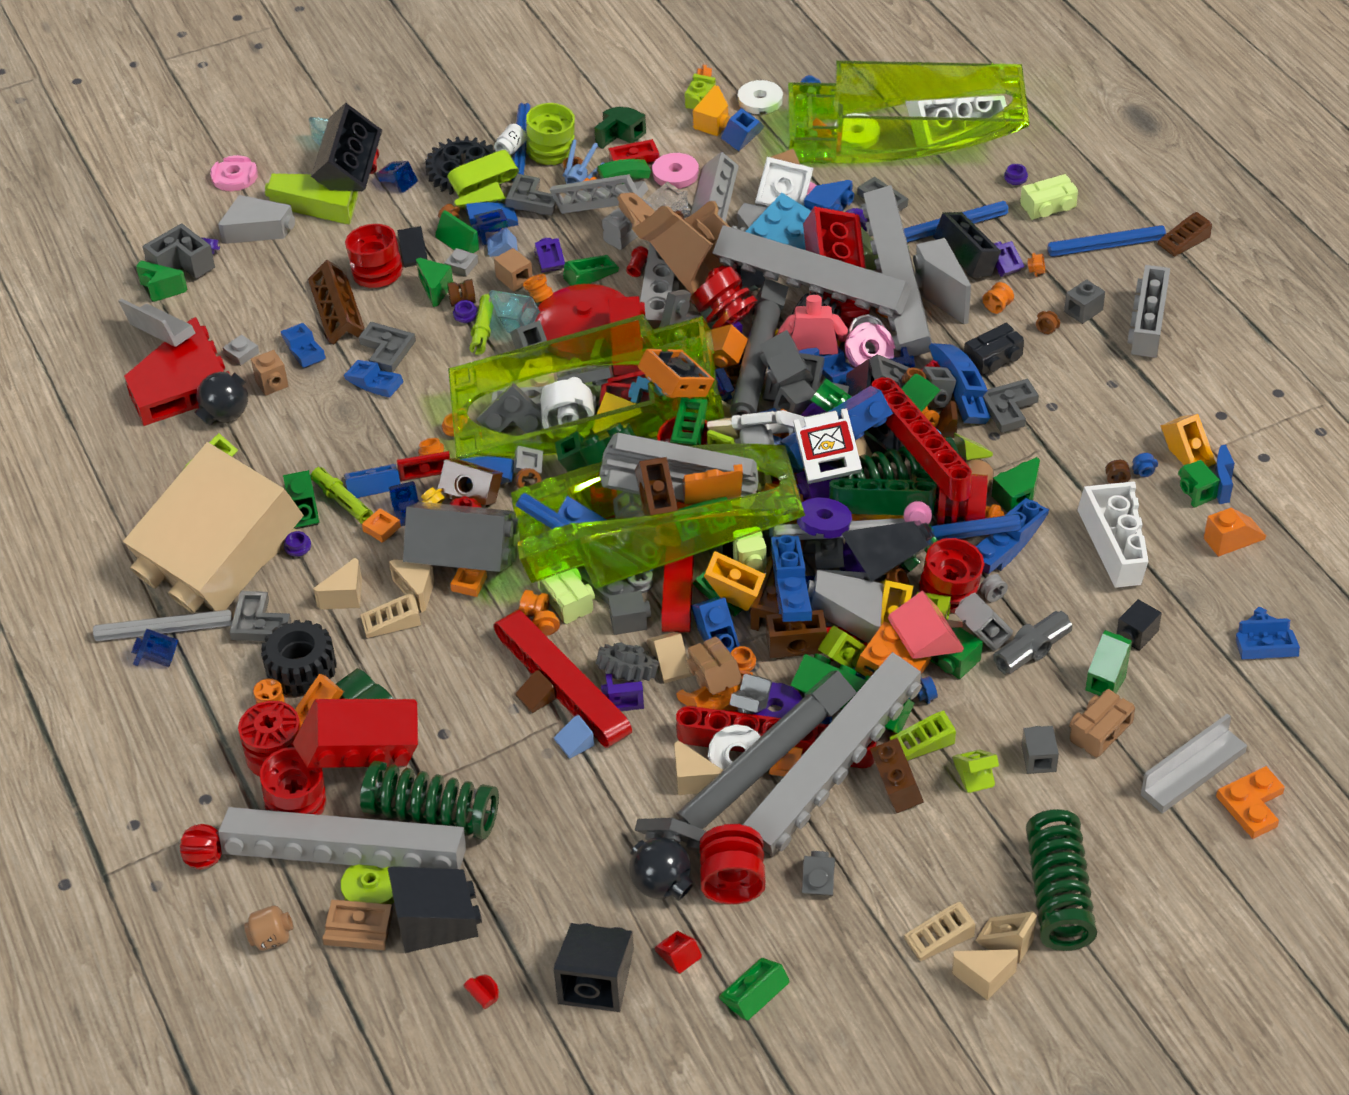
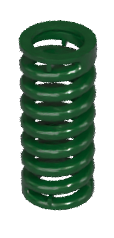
M944 437V439L951 445V447L959 455L957 446L952 437ZM902 446L898 451L891 448L885 454L877 451L871 457L865 454L859 456L862 471L839 478H854L853 476H855V479H866L864 475V467L866 466L869 472V479H881L878 472L879 463L883 470V479L895 480L891 467L893 460L896 464L897 479L910 480L905 465L906 457L910 462L911 478L914 470L922 468L908 449ZM844 459L839 460L838 469L845 467Z
M373 761L363 779L360 807L363 813L376 816L384 814L389 819L398 817L402 822H411L413 820L415 823L464 827L465 836L473 834L474 838L485 840L490 835L496 820L499 791L494 786L480 785L474 798L473 808H471L474 796V784L472 781H465L459 792V781L457 778H450L444 788V778L440 774L434 775L429 784V774L426 771H420L416 778H414L412 768H405L400 775L397 765L391 764L387 768V763ZM396 793L395 806L392 808L391 803ZM411 796L410 809L407 811L406 806ZM426 799V811L422 814L421 809ZM489 799H491L490 811L486 810ZM441 802V814L437 818L436 812ZM457 802L456 817L452 821L451 815ZM469 811H471V812H472V819H471V821L467 824L466 818H467V816H468V814H469ZM487 813L489 814V817L485 826L483 827L484 814Z
M1061 809L1042 811L1031 817L1026 823V836L1029 842L1028 851L1031 857L1030 865L1032 868L1041 942L1053 950L1073 951L1091 944L1097 937L1096 919L1094 914H1092L1094 906L1090 899L1092 893L1088 886L1089 875L1086 872L1087 862L1084 858L1085 848L1082 845L1081 822L1076 814ZM1053 822H1065V823H1066V825H1053V826H1050V827H1047V828H1044V829L1041 830V828H1042L1043 826H1045V825H1047V824H1049V823H1053ZM1075 924L1076 926H1068V927H1067V926H1062V925ZM1082 935L1081 938L1072 941L1056 939V936L1069 938Z

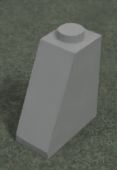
M239 195L218 226L222 243L226 244L284 239L288 232L293 229L295 217L292 214L291 205Z
M817 570L814 580H809L807 584L812 611L823 610L825 619L869 643L881 626L883 584Z

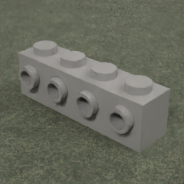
M1145 265L1143 279L1138 278L1136 293L1140 295H1135L1133 310L1138 311H1132L1130 324L1135 329H1129L1127 342L1132 344L1131 354L1157 358L1170 268Z

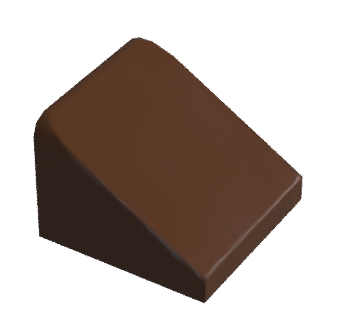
M950 401L939 413V422L935 428L941 432L943 437L950 436L954 438V433H957L958 417L956 403Z
M539 670L535 671L515 693L516 697L531 713L536 712L555 700L554 686Z

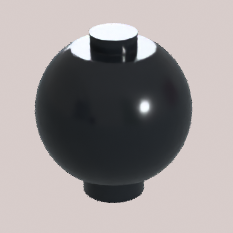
M215 372L208 375L197 388L196 401L199 408L194 413L209 426L214 421L228 423L236 420L243 414L248 404V391L244 387L246 382L235 372L232 375L228 372Z
M655 837L646 842L643 840L639 841L630 852L633 856L629 865L630 876L633 884L642 894L654 899H665L673 896L676 900L680 901L693 887L695 882L689 878L691 871L690 858L678 842L666 837Z

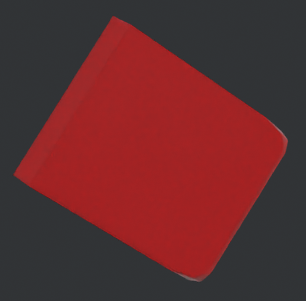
M680 931L674 932L654 948L656 953L678 973H682L702 957L696 940Z

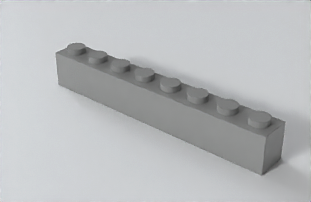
M892 185L863 193L865 203L861 204L865 219L869 218L870 220L866 222L869 237L874 236V240L870 241L873 254H878L879 257L874 260L877 272L904 280L912 287L902 315L893 313L892 317L888 316L891 330H896L897 335L893 336L896 350H902L904 359L930 352L929 345L932 343Z
M724 225L713 250V254L719 258V263L729 267H733L734 264L740 265L743 271L751 274L759 271L764 273V277L774 281H778V278L787 280L786 284L800 288L801 285L809 287V291L816 292L818 295L824 292L830 293L833 299L841 302H846L847 299L855 301V305L860 308L869 310L870 306L878 308L879 313L892 317L893 313L902 315L912 288L904 280Z
M892 652L744 822L743 825L755 829L762 836L763 851L773 857L778 850L783 851L789 845L794 831L797 828L802 829L809 821L812 810L816 806L821 807L826 802L830 789L835 784L840 785L848 774V768L854 762L859 763L867 752L866 747L872 740L876 742L880 739L885 731L884 726L890 719L894 721L898 718L904 708L903 704L908 698L913 699L916 697L922 687L921 671Z
M234 807L228 808L218 831L222 854L343 865H372L379 868L397 866L460 869L466 851L464 827Z

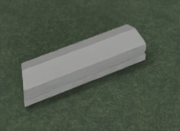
M622 433L614 434L604 450L599 473L603 487L640 494L635 474V468L639 461L667 457L676 502L684 503L682 484L684 475L702 473L713 469L729 472L734 471L733 465L742 464L743 479L740 501L729 502L733 513L748 515L754 507L759 481L757 463L753 459Z

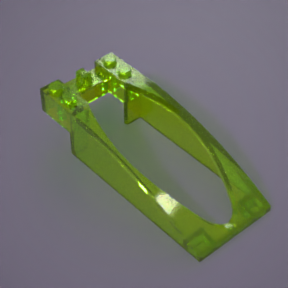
M836 61L835 83L788 82V150L794 149L799 163H874L920 158L975 146L1029 127L1022 64ZM997 94H1008L1013 98L1010 104L990 118L848 115L906 104L905 101ZM813 119H837L836 126H813Z
M644 314L448 368L456 458L488 456L514 459L517 446L543 451V456L556 455L555 442L576 431L584 439L593 434L601 436L607 433V428L619 422L621 425L629 423L637 437L657 438L659 428L667 420L677 416L681 397L673 399L665 395L662 396L656 385L651 381L648 383L649 401L519 436L482 427L474 423L467 414L469 406L475 400L491 392L508 387L513 382L517 384L543 375L586 366L639 365L646 349H661L666 352L668 349L683 350L715 379L706 397H694L708 401L705 420L708 422L725 418L722 398L718 392L713 353L715 351L712 332L703 316L652 329ZM686 409V412L698 413L699 411L693 409Z
M772 444L688 446L753 459L757 463V471L763 472L765 475L777 477L780 480V485L774 489L653 516L570 523L551 530V528L516 506V502L523 493H527L556 513L567 496L603 518L641 506L640 494L602 486L599 476L602 462L556 477H549L530 486L521 487L511 492L513 510L517 518H519L520 541L517 542L519 559L531 583L584 565L595 589L806 516L786 446Z

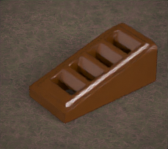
M1195 212L1159 239L1158 245L1175 257L1210 238L1212 223L1200 213Z

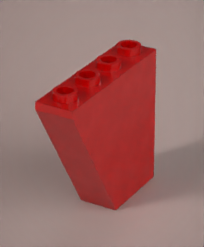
M197 317L191 318L187 322L192 325L195 331L194 335L176 347L164 341L124 375L129 396L143 426L199 408L196 401V392L201 381L212 373L224 372L225 370L222 357H216L217 350L213 340L208 341L210 337L206 326H201Z

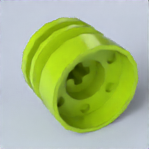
M543 103L529 110L526 115V152L531 159L544 165H556L563 163L569 157L575 130V115L566 106L557 103Z

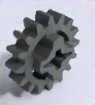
M620 642L614 643L613 646L605 644L604 647H599L596 664L599 665V669L606 670V674H612L614 679L640 682L642 679L650 681L651 678H655L659 661L656 660V656L649 655L648 651H644V648L638 645L632 646Z

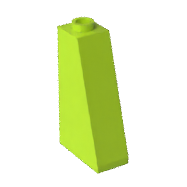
M272 173L269 183L265 185L266 197H269V200L272 202L291 205L292 212L342 224L351 223L358 191L328 190L313 179L311 174Z

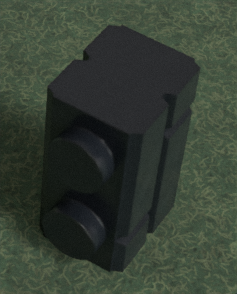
M1006 322L965 342L964 353L971 359L982 376L990 371H997L1002 365L1010 361H1017L1023 355L1024 338Z

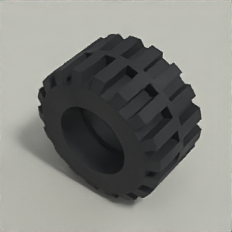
M294 620V623L288 624L286 622L280 628L275 627L272 630V634H267L264 638L265 643H262L261 656L266 676L281 683L282 694L292 693V696H299L300 693H304L305 695L319 674L325 675L329 679L334 677L337 662L329 632L326 629H322V625L318 623L312 625V621L305 620V622Z

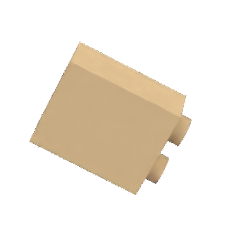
M206 442L123 540V543L137 557V560L130 567L131 571L146 584L156 589L163 580H166L173 585L168 592L169 596L190 613L194 614L201 605L212 611L226 610L240 594V591L244 589L304 515L284 488Z

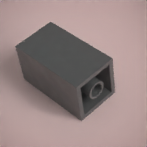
M418 502L406 507L403 562L501 572L510 567L512 562L516 561L517 546L514 545V535H517L519 531V518H516V511L428 502Z

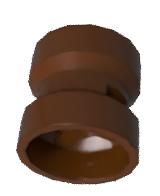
M472 279L464 280L463 283L458 284L456 282L447 283L451 307H455L458 302L464 300L476 303Z

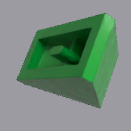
M418 258L416 259L418 278L432 306L437 307L448 293L447 283L453 282L452 268L446 264Z

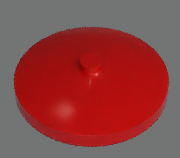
M597 284L572 285L554 292L549 298L542 301L535 314V322L540 320L548 341V345L545 347L565 357L584 359L591 358L590 353L595 338L604 335L612 345L608 298L625 296L615 289Z

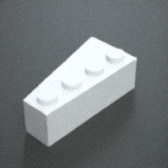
M1004 96L905 101L917 146L930 147L1010 118Z
M1135 482L1085 486L1077 509L1115 588L1141 585L1148 565L1145 538L1141 531L1142 520L1138 514L1139 503L1138 498L1135 496Z

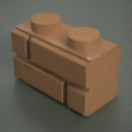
M713 637L704 641L703 645L699 643L688 648L690 659L686 660V664L692 676L695 675L700 688L706 686L709 692L714 695L724 691L726 687L731 688L741 684L742 677L737 661L719 638Z
M1109 689L1100 697L1097 695L1093 696L1087 705V710L1083 714L1076 713L1069 724L1071 728V742L1081 749L1084 748L1086 752L1095 758L1099 757L1133 723L1134 704L1124 698L1121 699L1119 695Z

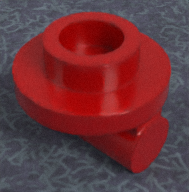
M482 974L476 978H470L463 985L483 1009H487L498 1000V986L489 975Z

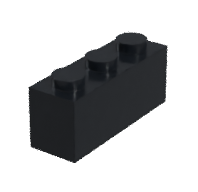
M942 212L933 238L935 240L946 239L958 263L967 271L966 273L973 278L992 276L1001 250L962 212Z

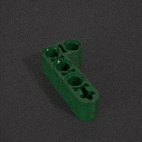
M924 468L914 470L912 472V480L837 478L829 483V499L839 501L847 506L851 514L904 516L906 507L915 501L928 505L932 515L936 512L937 484Z

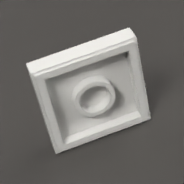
M767 157L755 204L769 207L781 193H784L804 206V199L808 193L813 168Z

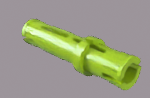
M484 294L480 297L476 321L471 328L472 340L469 349L473 353L476 346V355H481L485 352L486 342L491 335L490 323L496 301L492 296L489 302L490 294Z
M317 467L312 471L311 480L323 489V493L328 498H333L359 523L362 524L373 514L371 509L343 486V482L340 479L333 478L323 467Z

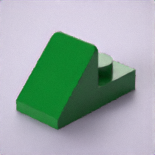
M142 260L136 265L140 285L148 287L152 302L179 295L188 290L184 272L181 270Z

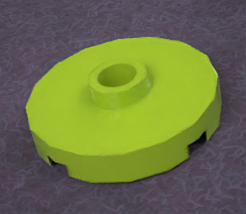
M351 865L344 872L341 879V892L344 900L392 905L394 898L388 867Z

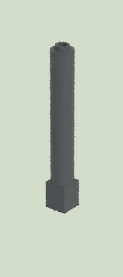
M765 278L756 297L758 301L753 308L752 314L754 316L730 407L732 416H742L743 414H752L757 411L767 370L759 355L763 353L760 344L775 337L779 316L785 304L789 287Z
M838 670L830 671L804 694L805 697L682 807L677 812L678 820L700 829L707 827L825 718L836 713L857 692Z

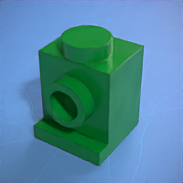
M1202 460L1186 464L1180 468L1178 472L1181 478L1180 487L1192 499L1191 505L1193 508L1217 498L1220 479Z

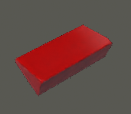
M449 451L397 460L400 481L441 474L444 460L450 459Z

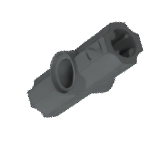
M1054 611L1034 626L1031 624L1024 625L1017 632L1013 641L994 653L993 660L997 668L1003 674H1011L1031 659L1039 661L1044 658L1055 642L1072 631V623L1068 615L1063 611Z

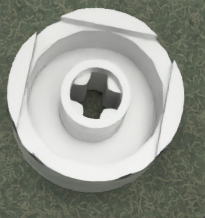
M571 377L568 380H560L542 388L540 399L542 425L548 434L552 436L557 434L564 438L576 431L582 436L590 431L589 427L595 421L593 395L591 390L582 383L581 379Z

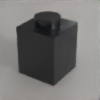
M1137 599L1118 619L1116 634L1132 640L1131 646L1140 651L1159 631L1162 612Z

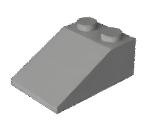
M942 238L917 244L913 263L918 288L922 297L961 323H969L971 284L946 239Z

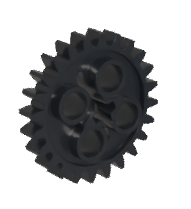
M457 136L454 142L448 138L447 144L439 142V148L432 147V153L427 154L428 159H425L426 176H428L429 182H433L434 188L440 186L441 192L448 189L449 195H452L455 190L447 176L450 171L463 165V154L466 153L464 164L493 154L496 150H493L492 144L486 146V140L478 143L477 137L469 141L468 136L464 140H460Z

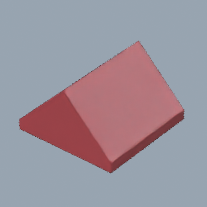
M923 591L888 616L890 623L912 659L958 653L964 649L940 609Z

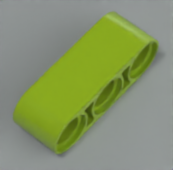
M501 150L453 169L447 178L458 197L461 198L494 182H498V184L507 182L516 177L519 169L508 151Z

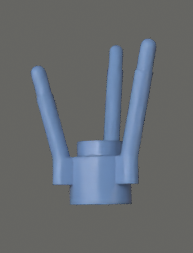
M575 139L572 140L566 170L563 173L566 184L583 182L587 177L590 179L598 174L597 167L589 175L586 169L587 164L598 147L597 143L593 144L582 164L572 166L577 143Z

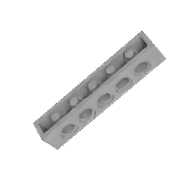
M651 243L640 302H645L646 316L641 317V328L646 327L647 338L655 339L662 321L668 292L680 290V281H677V276Z

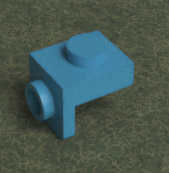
M638 377L637 381L632 382L630 386L629 397H631V402L638 405L640 404L643 391L668 398L662 393V389L656 383L646 378Z

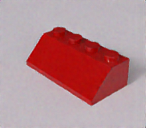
M814 206L803 223L806 251L866 269L860 215ZM826 292L823 293L824 299H827V297L831 298V304L836 302V300L832 298V294Z
M315 699L293 745L306 768L369 767L373 761L385 762L387 767L391 764L407 766L418 746L417 702L415 699Z

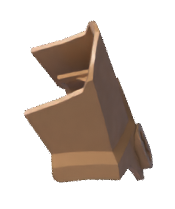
M621 193L618 195V206L632 223V230L640 239L650 241L691 295L705 283L708 273L713 268L723 265L719 263V258L713 254V250L722 226H730L718 216L719 209L715 201L707 202L694 214L683 220L669 206H661L654 211L635 193Z

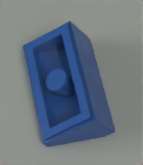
M396 464L346 473L344 475L347 490L356 498L401 488Z

